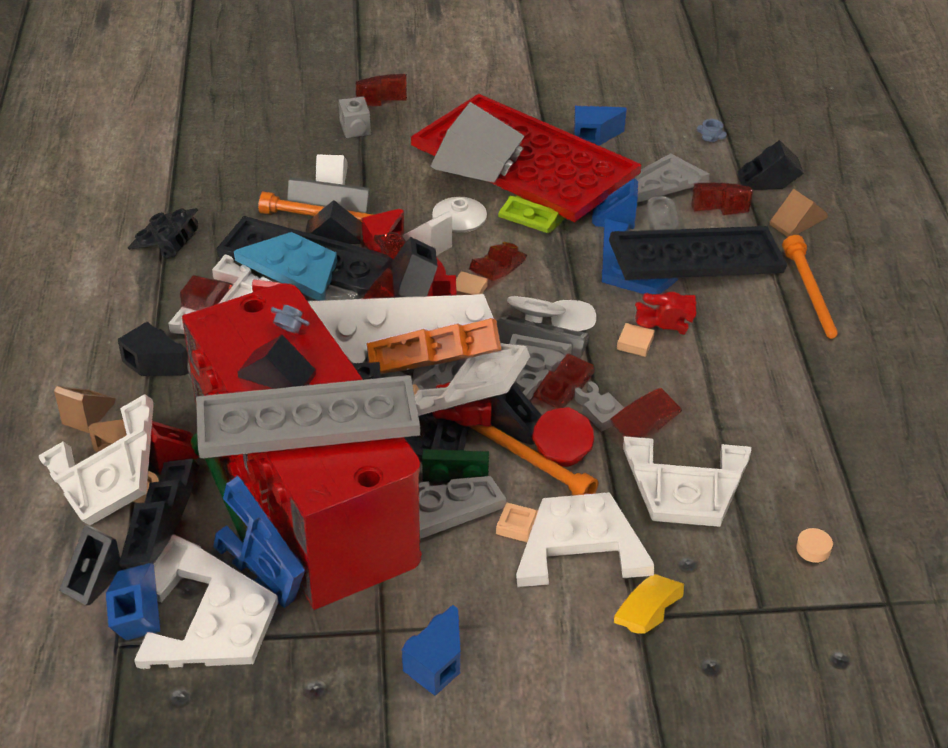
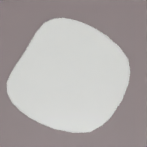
M577 300L554 302L563 306L566 311L564 314L551 317L553 326L582 331L595 325L596 312L589 303Z

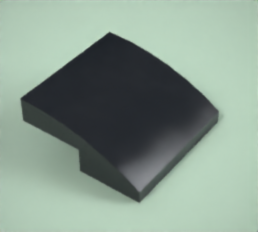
M431 412L418 416L420 423L419 436L404 437L418 456L419 461L422 462L423 449L464 450L469 426H462L455 421L443 418H434Z

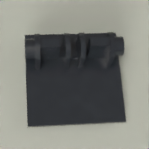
M181 208L173 213L164 214L160 212L149 219L150 223L146 228L135 235L136 239L128 246V249L158 245L163 257H174L198 230V220L193 217L198 209L185 210Z

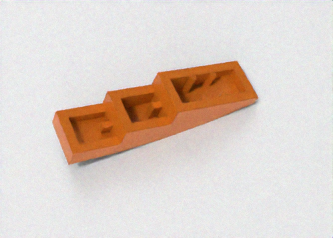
M493 318L466 325L457 323L430 331L421 329L367 343L369 363L380 362V374L437 365L502 351L497 321Z

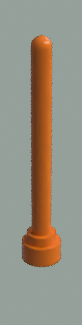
M264 191L260 195L258 206L259 213L269 215L272 212L277 213L279 210L314 216L324 208L323 206L280 200L274 193ZM348 211L361 222L362 217L373 215Z
M791 235L782 243L784 253L787 258L795 261L824 332L828 338L834 339L838 331L805 258L807 245L802 236Z
M480 425L469 426L568 485L569 490L572 491V496L596 493L599 482L589 474H574L492 425L490 427Z

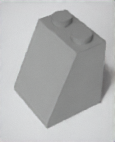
M470 102L448 129L430 167L435 170L494 183L500 174L505 176L513 164L511 160L515 162L523 150L520 144L524 135Z

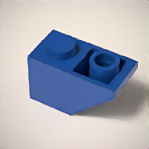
M575 106L574 135L596 145L607 142L624 132L626 107Z
M148 563L118 571L106 591L108 627L126 641L146 636L147 632H161L154 565Z
M454 605L443 614L439 613L434 616L428 627L417 636L410 637L402 648L403 672L434 696L460 674L458 608Z

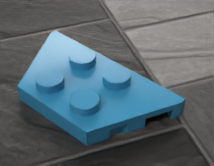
M293 232L234 251L235 261L280 283L295 285L301 293L317 301L325 300V291L327 285H330L332 272L335 270L337 263L336 252Z

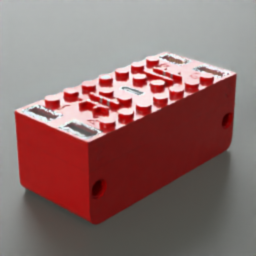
M287 283L277 284L182 315L195 402L197 396L274 389L239 378L237 372L254 350L282 334L316 369V375L309 385L363 380L295 285ZM284 305L294 307L303 312L301 318L308 321L309 325H301L298 333L287 331L273 323L276 314L271 312V309L274 307L282 310ZM404 437L219 456L221 461H227V468L231 479L237 476L240 477L288 547L302 561L305 572L300 588L313 610L411 571L420 564L422 557L419 518L420 461Z

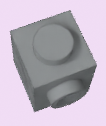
M364 97L339 100L340 123L345 138L371 135L370 112Z

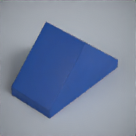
M635 178L593 208L592 223L595 226L604 227V221L607 218L629 224V229H634L638 200V181Z

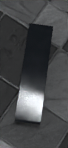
M193 458L164 462L159 482H151L149 484L145 503L135 504L119 562L122 568L136 567L148 563L154 564L167 546L181 520L199 465Z

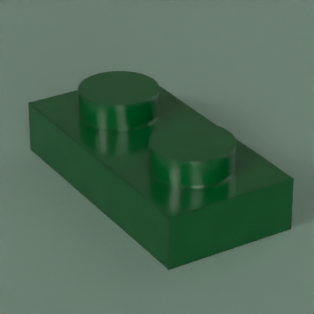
M423 449V482H450L453 479L489 476V451Z

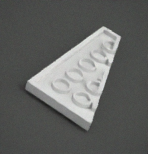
M484 294L308 301L351 363H369L367 343L421 329L430 331L457 323L466 325L493 318Z

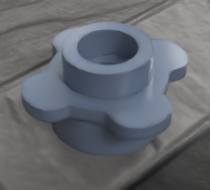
M706 119L702 125L697 127V131L702 134V139L705 141L714 142L718 139H725L727 135L726 132L722 131L723 123L717 119Z
M284 305L282 310L274 307L271 309V312L276 314L273 323L287 331L298 333L301 325H309L308 321L301 318L303 312L294 307Z

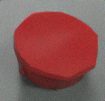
M570 407L545 412L533 428L532 439L537 446L538 452L545 456L546 459H550L562 467H569L580 462L592 450L594 433L587 417Z

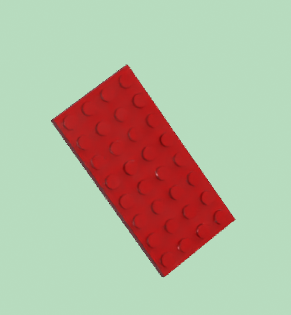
M481 94L475 95L411 136L412 146L435 156L451 125L470 102L524 135L520 144L523 150L515 162L511 160L513 164L505 176L500 174L494 183H490L528 201L549 207L558 212L560 216L573 222L579 220L603 202L610 194L641 173V164Z

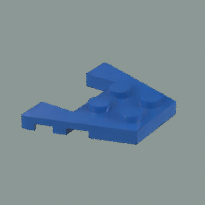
M605 219L602 283L641 294H661L678 281V278L625 280L610 245L609 237L613 231H629V224Z
M237 476L226 483L223 499L247 525L244 543L226 525L216 532L213 547L220 554L228 551L233 555L235 559L232 560V564L240 571L247 567L257 576L254 581L276 594L278 603L285 608L296 599L305 569L300 558L291 551L246 485Z

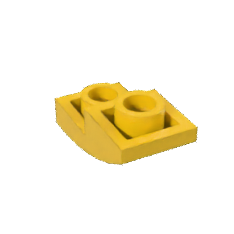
M657 574L649 576L632 591L614 616V623L627 627L633 633H647L664 622L665 608L683 597L684 583Z

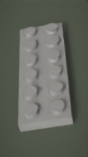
M411 375L196 397L198 451L200 458L420 435V423Z

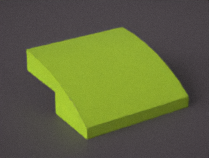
M510 195L498 213L500 218L546 233L553 231L565 219V217L560 216L553 209L533 203L518 195L515 197Z

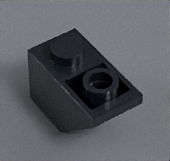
M780 140L767 147L760 155L737 171L742 188L745 190L783 189L804 174L798 157Z
M410 236L392 261L394 298L427 297L438 267L435 248Z
M149 322L143 323L118 338L122 362L140 376H182L189 373L188 352L181 343H176L170 339L162 329L155 328Z

